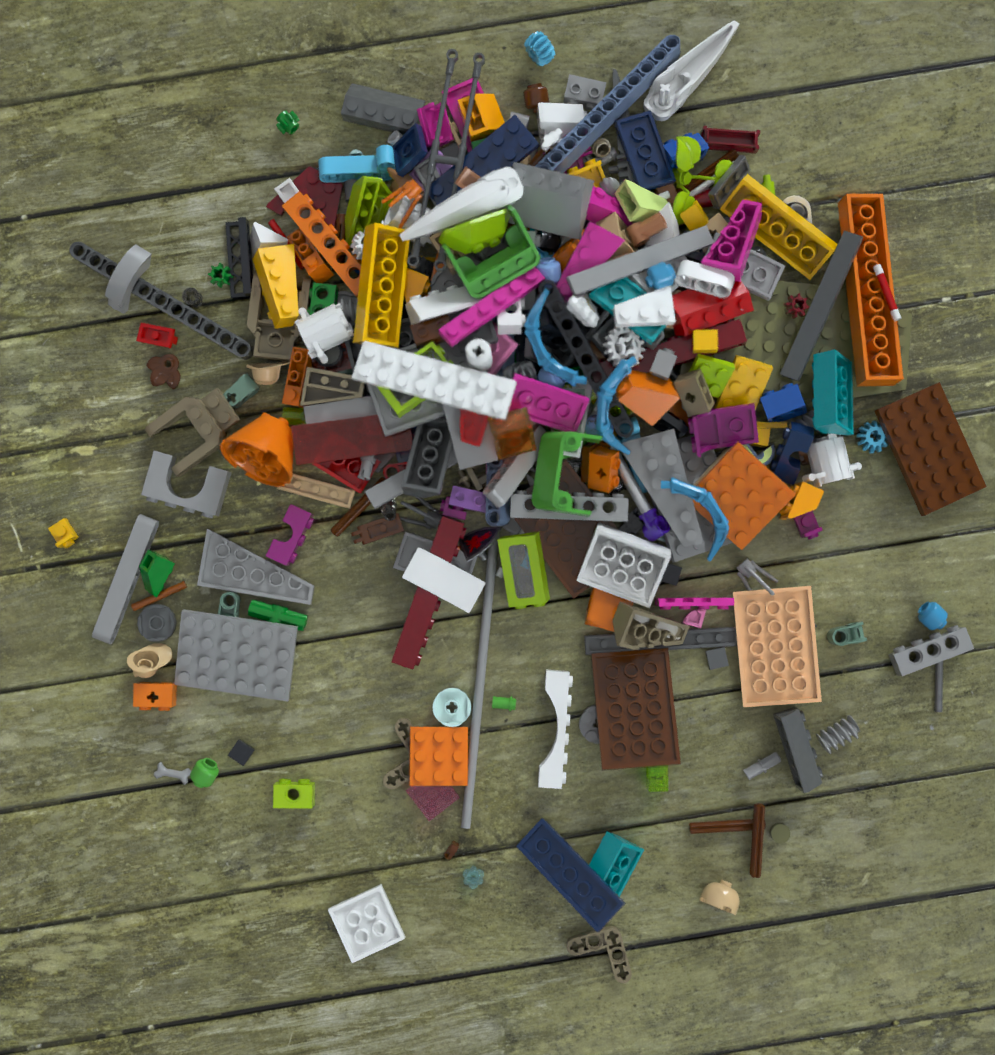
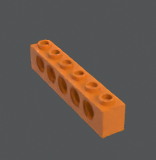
M299 191L284 203L282 207L358 298L360 275L358 278L353 279L350 277V273L355 269L361 271V259H356L357 254L352 256L348 251L351 248L344 239L339 240L336 236L338 231L332 224L327 225L324 219L326 217L319 208L315 210L311 206L314 202L307 193L303 196ZM304 210H310L311 213L308 218L301 217ZM322 225L323 230L318 234L314 233V227ZM328 240H335L333 248H326ZM340 255H347L348 259L345 263H338Z

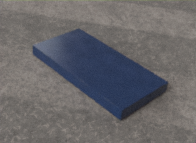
M651 110L615 120L614 125L635 184L647 190H653L675 183L676 179Z

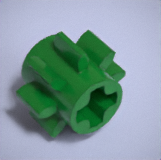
M285 110L276 118L278 122L276 126L283 135L286 132L289 135L295 133L300 126L298 124L300 119L293 110L290 113Z
M219 263L217 267L211 266L212 270L208 275L213 279L210 283L213 285L217 283L220 288H222L223 284L230 285L229 278H233V276L228 272L231 268L228 266L224 268L222 263Z

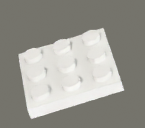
M382 884L328 909L352 963L405 939L404 932Z

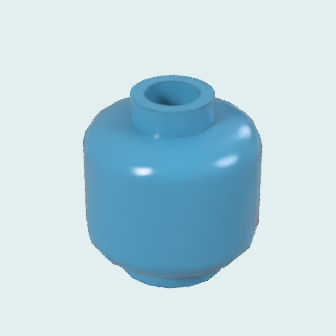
M661 262L647 269L645 281L649 288L652 287L654 290L673 285L676 274L671 264L667 265L665 262Z
M926 602L919 608L918 619L929 630H940L947 624L948 614L937 602Z

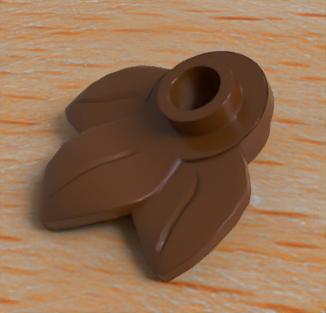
M175 355L155 356L148 361L146 366L153 370L150 376L152 386H160L167 383L171 389L177 388L181 375L178 371L179 360ZM167 360L171 362L170 367L167 366Z

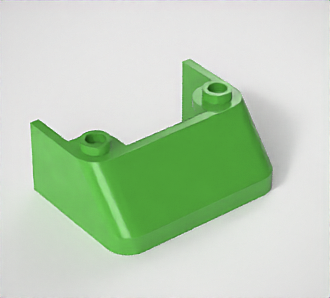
M511 205L507 206V209L515 225L510 227L505 234V239L509 246L475 266L471 258L467 256L455 259L445 243L441 245L467 291L474 298L479 299L536 267L540 261V255L516 209Z
M551 431L542 435L532 492V504L536 509L585 517L591 515V511L573 509L571 495L566 491L558 490L564 451L574 452L578 450L581 441L599 444L602 441V436L577 432Z

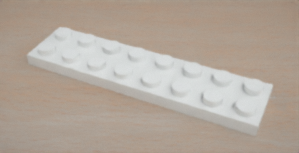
M363 341L352 376L353 380L504 421H506L517 384L515 380L368 341Z

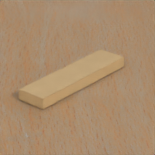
M293 474L290 484L286 483L284 487L276 488L351 509L356 492L352 489Z

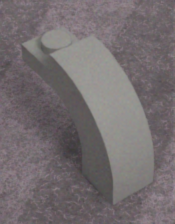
M135 244L120 260L105 292V297L108 298V305L122 314L128 311L133 287L140 276L150 267L151 253Z

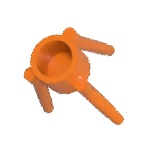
M414 179L407 181L402 187L381 201L384 204L397 196L388 205L392 207L405 195L410 200L415 198L398 227L401 229L417 202L423 197L420 194L423 189Z

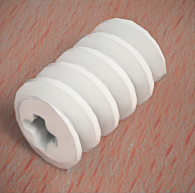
M474 339L469 342L466 347V357L470 369L481 372L488 371L493 363L489 344L482 339Z

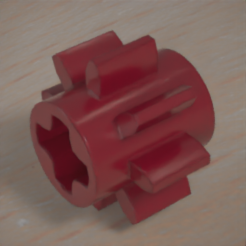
M800 293L795 296V299L790 295L788 297L789 302L783 304L787 309L785 314H791L793 319L798 314L801 317L804 316L805 312L803 310H807L810 307L806 305L807 298L800 297Z

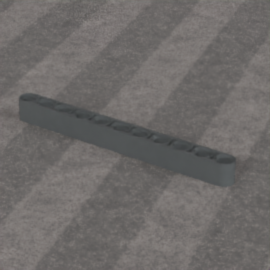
M74 242L69 248L72 257L110 280V271L116 268L117 263L82 242ZM84 249V253L78 256V251ZM100 258L99 265L94 266V261ZM139 278L131 292L135 296L240 359L248 360L253 356V347L244 339L144 279ZM149 287V293L142 295L143 289ZM165 297V303L163 305H159V299ZM182 307V312L179 315H175V309ZM197 316V324L191 325V319ZM211 326H214V333L208 335L207 329ZM226 336H231V342L226 345L223 344V339ZM242 346L248 347L245 354L239 353Z

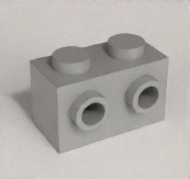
M569 74L563 103L583 104L586 110L591 111L603 99L607 82Z

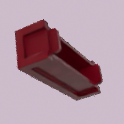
M703 126L701 130V136L709 146L708 150L731 151L735 149L737 152L757 153L759 150L758 137L760 130L755 132L707 128V126Z

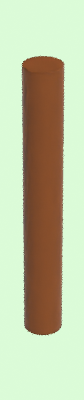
M182 581L162 590L158 597L151 595L131 604L133 611L139 610L187 588L185 581Z

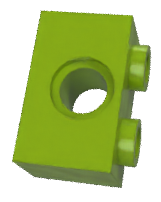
M279 779V782L273 785V808L312 809L314 807L315 782H310V779H298V782H291V779ZM290 789H296L299 792V796L297 798L292 797Z

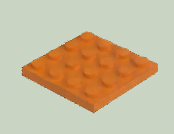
M738 441L696 485L697 487L705 488L707 492H711L719 508L729 521V531L726 537L741 550L796 495L788 485ZM693 500L695 510L714 525L708 510L701 506L700 502Z

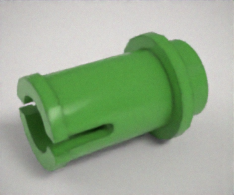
M493 696L492 709H509L511 712V710L516 708V698H513V696L510 698Z

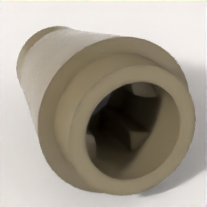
M600 136L592 144L594 155L597 157L607 156L611 150L610 142Z

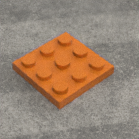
M410 727L409 786H468V727Z

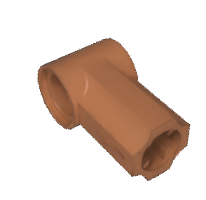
M658 212L642 222L639 221L626 228V231L634 248L644 245L650 240L649 238L668 227L664 217Z

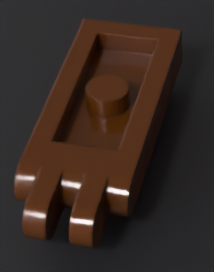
M399 513L358 526V531L352 532L351 536L360 535V538L353 540L354 544L362 542L365 545L404 532L405 530Z

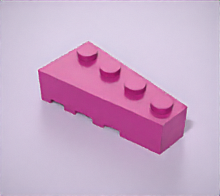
M593 186L586 220L597 223L613 212H616L627 227L636 223L629 221L616 197L607 194L602 188Z
M742 200L731 216L730 222L723 228L719 238L713 243L701 264L728 271L734 275L735 281L740 282L762 217V203Z

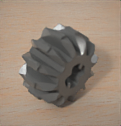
M518 361L503 370V378L511 380L514 373L534 380L537 378L535 367L531 361Z

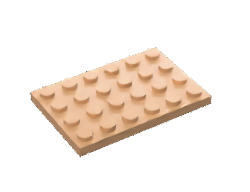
M811 586L771 589L775 593L773 596L766 589L733 592L743 707L822 702Z

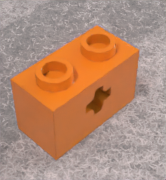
M598 446L589 453L588 488L610 493L618 486L620 480L618 469L621 463L619 451Z
M134 683L133 707H139V710H151V707H158L159 711H169L170 707L176 706L177 685L175 683ZM154 693L156 696H158V699L156 700L154 697H152V694Z

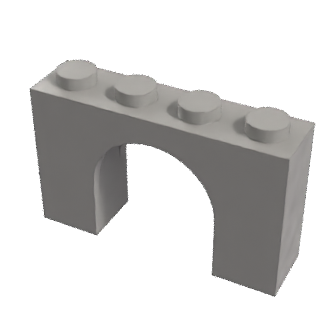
M153 451L141 495L147 496V501L158 503V500L165 501V506L176 508L177 505L183 506V511L194 513L197 510L202 512L201 516L212 519L213 515H220L232 472L209 466L202 490L194 497L181 498L174 492L171 486L173 472L171 468L175 465L177 457Z

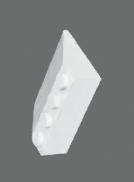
M598 522L576 581L650 608L671 558V549Z

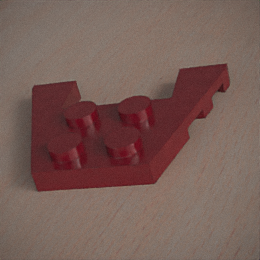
M309 166L292 182L303 196L307 193L314 202L311 206L315 210L318 208L326 217L324 219L327 225L332 224L335 228L336 214L340 206L343 184L339 182H322L319 179V171ZM279 195L266 205L268 210L281 217L285 212V209L282 207L284 202Z

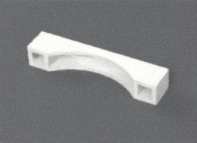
M546 669L544 689L555 707L557 731L550 752L539 765L538 787L562 789V784L566 783V772H563V764L567 765L568 754L564 753V747L569 742L566 726L570 725V714H567V706L571 707L572 697L568 695V689L573 684V676H569V671Z

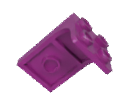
M754 403L711 409L710 412L688 418L690 434H694V437H691L693 453H697V458L701 457V454L708 450L734 446L737 441L741 445L759 443Z

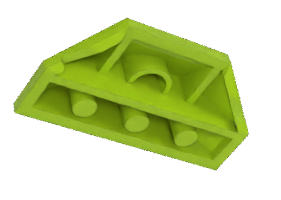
M362 176L352 186L345 215V240L349 246L352 244L355 234L357 235L359 231L363 233L365 226L372 223L381 224V221L385 220L389 209L388 205L392 202V199L384 204L381 201L392 192L382 178Z
M503 209L467 221L453 228L443 230L438 241L440 244L445 243L449 248L464 254L478 253L489 246L491 248L496 247L500 244L505 234L511 215L508 209Z

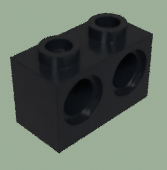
M547 308L543 309L539 317L541 340L545 345L557 350L567 342ZM564 319L563 327L566 330L572 329L571 323Z

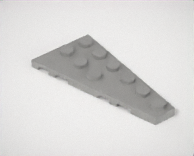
M675 429L623 442L622 444L630 450V454L623 453L682 545L688 547L704 543L693 499L686 495L671 493V489H661V481H671L672 477L688 483Z
M207 529L197 582L198 586L312 605L315 588L313 584Z

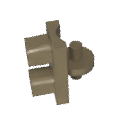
M482 464L465 468L468 473L467 476L463 470L459 471L458 474L461 479L457 481V484L464 483L468 489L472 487L469 482L471 479L477 491H482V487L486 486L487 473L485 472L478 477L474 473V470L481 467Z

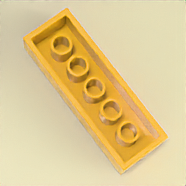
M748 174L740 181L720 208L723 213L731 218L742 200L762 203V217L755 238L809 280L812 279L832 255L838 245Z
M379 223L365 226L353 343L362 345L363 341H368L390 348L399 347L410 241H402L399 235L405 229Z

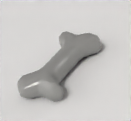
M160 762L157 764V771L154 772V777L156 779L162 776L178 778L186 785L191 770L189 768L183 771L167 769Z

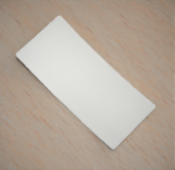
M420 547L417 548L402 576L405 580L435 594L467 613H470L485 586L484 581Z

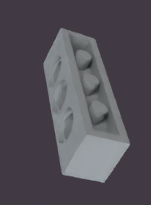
M954 625L947 628V632L943 634L936 632L930 634L927 640L923 641L921 638L912 641L911 646L906 648L904 645L893 649L894 652L888 655L896 675L905 676L973 650L974 647L966 627ZM947 638H949L952 642L949 648L945 646V640ZM929 645H932L934 648V651L931 655H929L927 652V647ZM912 651L916 654V659L913 662L909 659V654Z

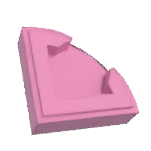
M696 609L689 612L684 617L682 623L701 628L706 610Z

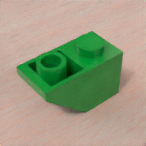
M151 550L146 552L139 568L145 590L154 597H158L168 576L172 573L175 563Z

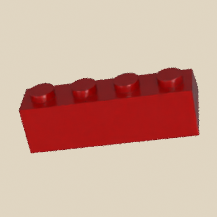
M734 281L731 293L726 298H720L692 289L672 295L676 321L673 329L675 335L687 336L692 334L694 330H703L754 311L750 293L742 281Z

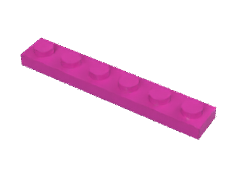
M536 267L496 289L439 329V334L450 347H453L540 286L545 281V277Z

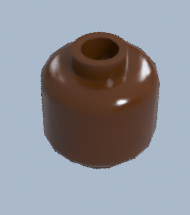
M542 83L528 85L527 89L523 92L525 107L529 110L533 109V113H537L538 103H550L548 89L542 86Z

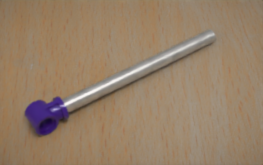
M590 400V404H589V410H588V416H587V418L589 417V414H590L591 409H592V406H593L591 400ZM619 452L621 463L618 473L642 514L639 516V519L645 523L642 528L645 537L650 541H655L669 532L670 525L663 516L657 515L656 508H651Z

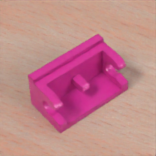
M434 102L417 109L427 147L432 146V141L435 138L441 103L434 105ZM446 107L440 132L439 148L454 140Z

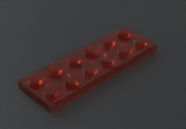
M378 415L291 426L297 466L411 451L413 443L411 428L385 437Z

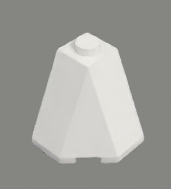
M538 103L537 123L540 149L544 142L545 134L548 135L551 131L559 128L563 132L561 135L563 139L587 115V111L583 110V104Z

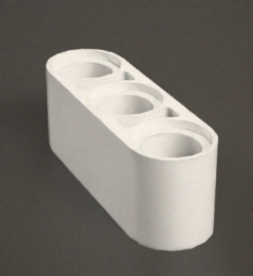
M684 260L680 263L675 282L679 286L720 298H726L730 295L735 281L734 275L728 271L689 260Z

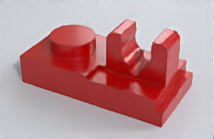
M140 323L136 341L171 349L172 344L177 345L178 337L174 336L175 329Z

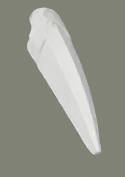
M735 20L728 23L657 76L650 87L647 97L644 99L643 108L645 112L651 110L653 118L657 121L668 120L685 103L686 99L716 64L738 29L739 23Z
M505 167L492 171L437 205L399 236L402 241L428 236L505 209L523 195L522 183L516 171L512 168Z

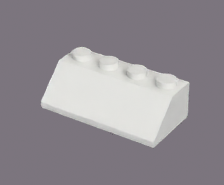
M457 285L447 287V291L441 293L439 290L429 292L426 297H421V295L410 297V301L405 306L410 323L413 325L446 314L449 316L450 314L467 310L486 296L477 299L469 294L465 286L458 288Z

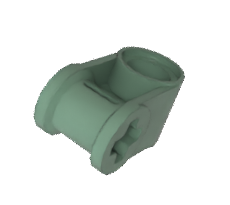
M246 373L225 391L223 395L231 407L236 409L253 397L260 390V387ZM232 395L235 396L236 401L234 403L230 398Z
M233 591L224 593L220 598L217 614L239 617L240 595ZM228 595L234 598L233 605L227 603L226 598Z
M860 621L832 628L827 633V640L829 643L838 646L865 642L867 637H864L862 628L864 623ZM840 632L841 640L837 642L835 634Z

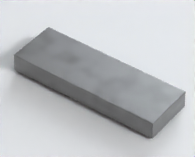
M745 155L738 156L708 193L714 209L721 208L740 181L751 171Z

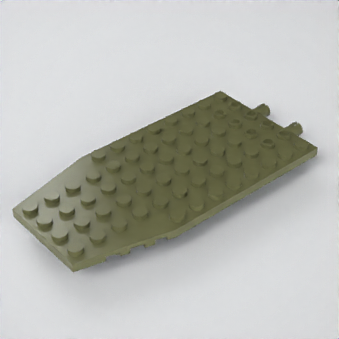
M778 281L769 301L750 293L754 311L734 318L735 320H741L747 343L743 346L709 356L733 363L735 356L738 355L772 365L773 370L763 394L771 390L775 392L782 390L784 385L793 383V385L798 384L804 400H812L814 398L812 380H814V372L812 370L813 354L835 349L852 362L853 398L904 391L907 385L912 314L898 309L901 315V319L897 320L903 380L894 386L856 385L847 290L843 288L840 289L799 382L781 376L780 372L809 308L803 310L805 312L804 316L801 317L798 314L793 319L791 314H785L787 309L783 304L789 302L788 297L790 295L795 299V296L800 293V297L807 298L806 305L810 306L819 285ZM694 361L679 365L676 370H679V374L689 372Z

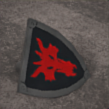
M484 527L466 534L463 539L459 538L466 561L469 562L477 556L481 561H485L488 556L484 551L495 544L494 541L499 535L501 528Z

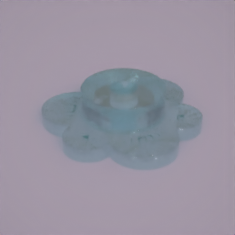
M475 866L465 869L463 871L464 884H469L471 889H476L478 884H483L484 871L477 869Z

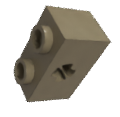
M701 369L679 374L674 382V387L680 396L681 406L686 411L688 417L710 412L714 405V400Z

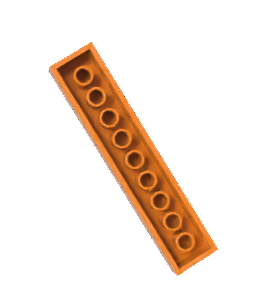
M846 194L838 202L841 236L844 231L863 237L845 278L856 385L894 386L903 380L897 321H894L873 269L875 265L881 264L894 297L883 194Z

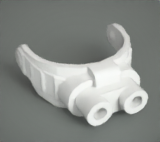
M557 128L548 135L545 134L544 142L541 145V148L546 150L545 153L549 148L552 150L562 140L561 135L563 132L561 129Z

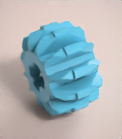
M536 31L525 40L524 46L532 61L538 66L547 65L554 58V46L542 32Z
M872 421L871 424L866 422L864 427H859L858 430L861 433L857 434L856 437L861 438V441L857 442V444H864L862 447L863 451L869 449V453L872 454L875 450L881 452L882 447L888 446L885 442L887 440L881 425H877V421ZM873 434V436L876 437V440L870 438V435Z

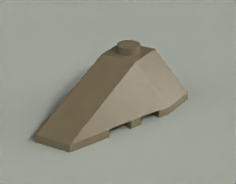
M619 602L613 618L616 644L632 650H638L641 647L654 648V646L658 645L671 646L683 644L690 627Z

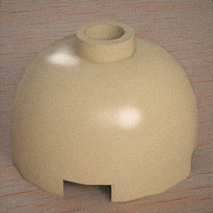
M721 880L720 883H709L702 891L699 899L701 902L734 915L737 914L740 903L737 891L731 888V883Z

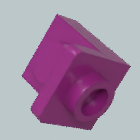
M447 496L446 500H442L440 511H443V516L466 520L467 512H463L464 508L453 506L452 509H449L450 497Z
M813 511L793 518L801 538L807 537L810 540L818 537V532L823 531L822 527H819Z

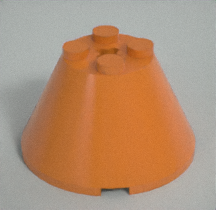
M262 413L260 417L222 441L220 450L224 458L234 468L239 466L246 471L245 475L249 478L274 487H284L286 483L290 484L292 480L294 432L288 426L289 422L285 418L279 417L278 419L268 413Z

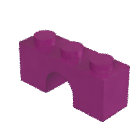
M290 504L282 521L291 526L293 530L292 537L286 542L273 539L266 557L285 566L294 564L298 556L296 551L305 542L306 536L304 534L314 523L312 518L314 514Z

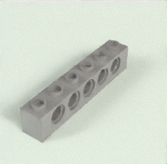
M515 490V494L511 495L510 518L628 522L629 498H624V494H612V498L604 497V493H593V497H585V493L574 492L573 496H571L574 509L584 510L583 504L586 501H590L594 505L591 515L585 517L536 508L527 510L524 503L526 500L532 499V495H527V491ZM605 502H610L613 505V510L610 513H606L603 510Z

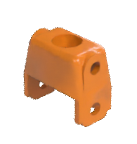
M592 587L584 624L614 632L613 618L619 602L632 606L633 602Z

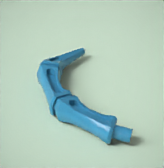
M545 288L530 310L524 324L526 328L525 334L534 351L538 365L543 366L545 371L563 379L573 387L577 383L586 385L587 377L579 376L576 370L569 369L558 363L556 359L551 358V354L542 343L539 317L549 290Z
M634 356L628 360L621 359L612 374L599 387L600 391L597 392V417L595 424L597 434L602 436V440L608 445L627 455L630 454V450L614 436L608 411L613 398L612 395L615 394L619 383L632 372L630 367L637 363Z
M674 477L671 478V481H661V489H671V493L686 495L696 502H700V505L710 513L715 531V538L707 560L711 561L726 539L729 531L728 519L719 508L711 492H707L705 488L682 482Z

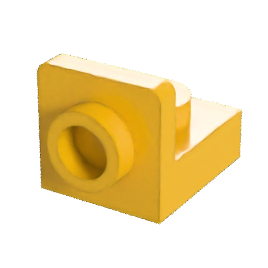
M63 518L48 528L57 542L55 544L57 548H69L75 543L74 540L79 538L67 518Z

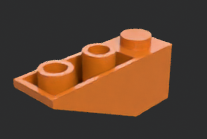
M300 228L287 236L289 243L294 244V251L307 273L316 283L323 284L334 276L321 253L318 252Z
M293 347L282 404L304 408L300 404L307 367L312 368V359L307 353L308 349Z

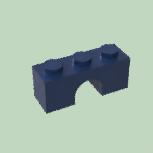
M791 421L789 427L784 429L782 435L784 440L782 444H778L776 449L777 457L771 461L769 469L783 482L794 485L801 469L800 460L790 455L796 451L808 453L814 439V427Z

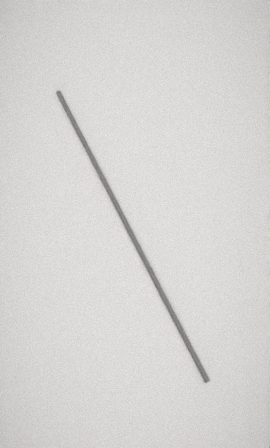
M537 149L530 154L531 160L536 155ZM499 535L494 541L495 544L488 548L468 750V786H465L461 820V828L470 829L498 554L497 539H499Z

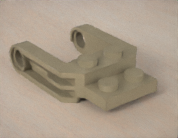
M255 272L252 280L247 327L255 336L253 356L254 358L290 361L293 347L303 339L296 323L293 326L275 329L272 320H261L264 296L262 295V287L257 272ZM302 277L303 283L302 291L299 292L298 310L304 307L307 311V308L311 305L309 290L313 288L312 278Z
M219 388L214 389L202 399L195 397L183 398L144 429L148 436L153 438V435L164 428L170 427L187 414V417L200 436L205 439L204 444L171 468L176 477L186 474L217 451L222 441L226 438V430L240 421Z

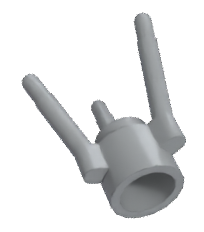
M747 558L737 566L739 571L737 575L741 578L747 591L752 589L745 576L747 578L753 576L772 596L775 594L755 572L758 570L775 583H778V580L759 567L753 560L750 561Z

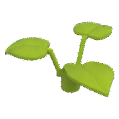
M687 136L676 137V164L678 168L672 169L676 179L673 184H677L676 187L683 190L676 195L673 203V212L679 225L684 223L680 213L691 207L695 201L694 197L689 196L690 191L683 185L689 184L691 179L715 180V186L733 164L729 160H721L715 168V177L691 175L688 170L694 168V163L699 161L701 148L695 139Z

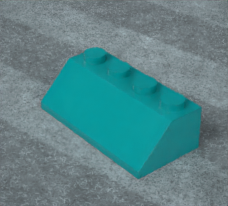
M835 349L813 354L812 370L814 372V380H812L814 398L812 399L814 416L812 423L814 428L826 434L854 435L852 362Z
M607 831L589 865L620 897L644 849L619 835Z

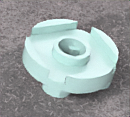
M458 688L444 689L438 693L433 702V714L444 726L456 727L466 721L471 712L470 699L464 691ZM450 702H454V705L458 707V709H454L453 713L450 712V709L446 708V705H450Z

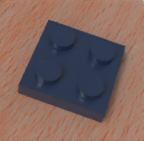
M417 123L392 146L396 172L401 177L410 172L428 153L422 126Z

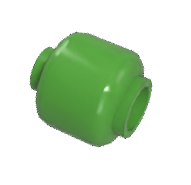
M209 758L198 760L190 773L193 784L199 788L212 786L219 773L217 763Z

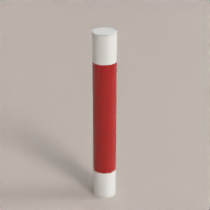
M881 264L875 265L873 269L893 320L897 321L901 319V315Z

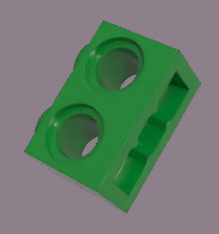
M313 283V288L309 290V300H311V305L307 308L309 315L332 304H338L339 288L337 285ZM321 292H328L325 299H319Z

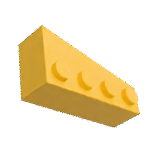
M294 244L258 248L253 257V263L274 327L277 329L293 326L294 321L299 316Z

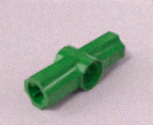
M252 600L248 609V616L267 622L298 626L299 631H304L308 620V615L289 610V608L281 605H271L258 600Z

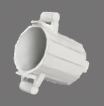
M405 195L395 205L389 207L385 220H382L381 224L398 228L415 198L410 200ZM417 202L402 229L406 230L419 219L421 203ZM426 207L425 214L428 213L431 209ZM430 235L420 238V246L424 247L426 242L431 244Z
M340 303L337 305L332 304L312 315H309L306 309L302 307L298 310L302 318L294 321L309 350L307 353L311 359L318 357L323 364L328 362L324 351L351 339V336L354 335L353 328L342 312L343 308Z
M828 434L826 437L813 439L807 453L812 473L804 475L802 480L805 483L813 481L815 487H821L822 484L842 479L850 480L855 478L853 471L860 470L862 465L859 462L850 464L844 438L841 435Z

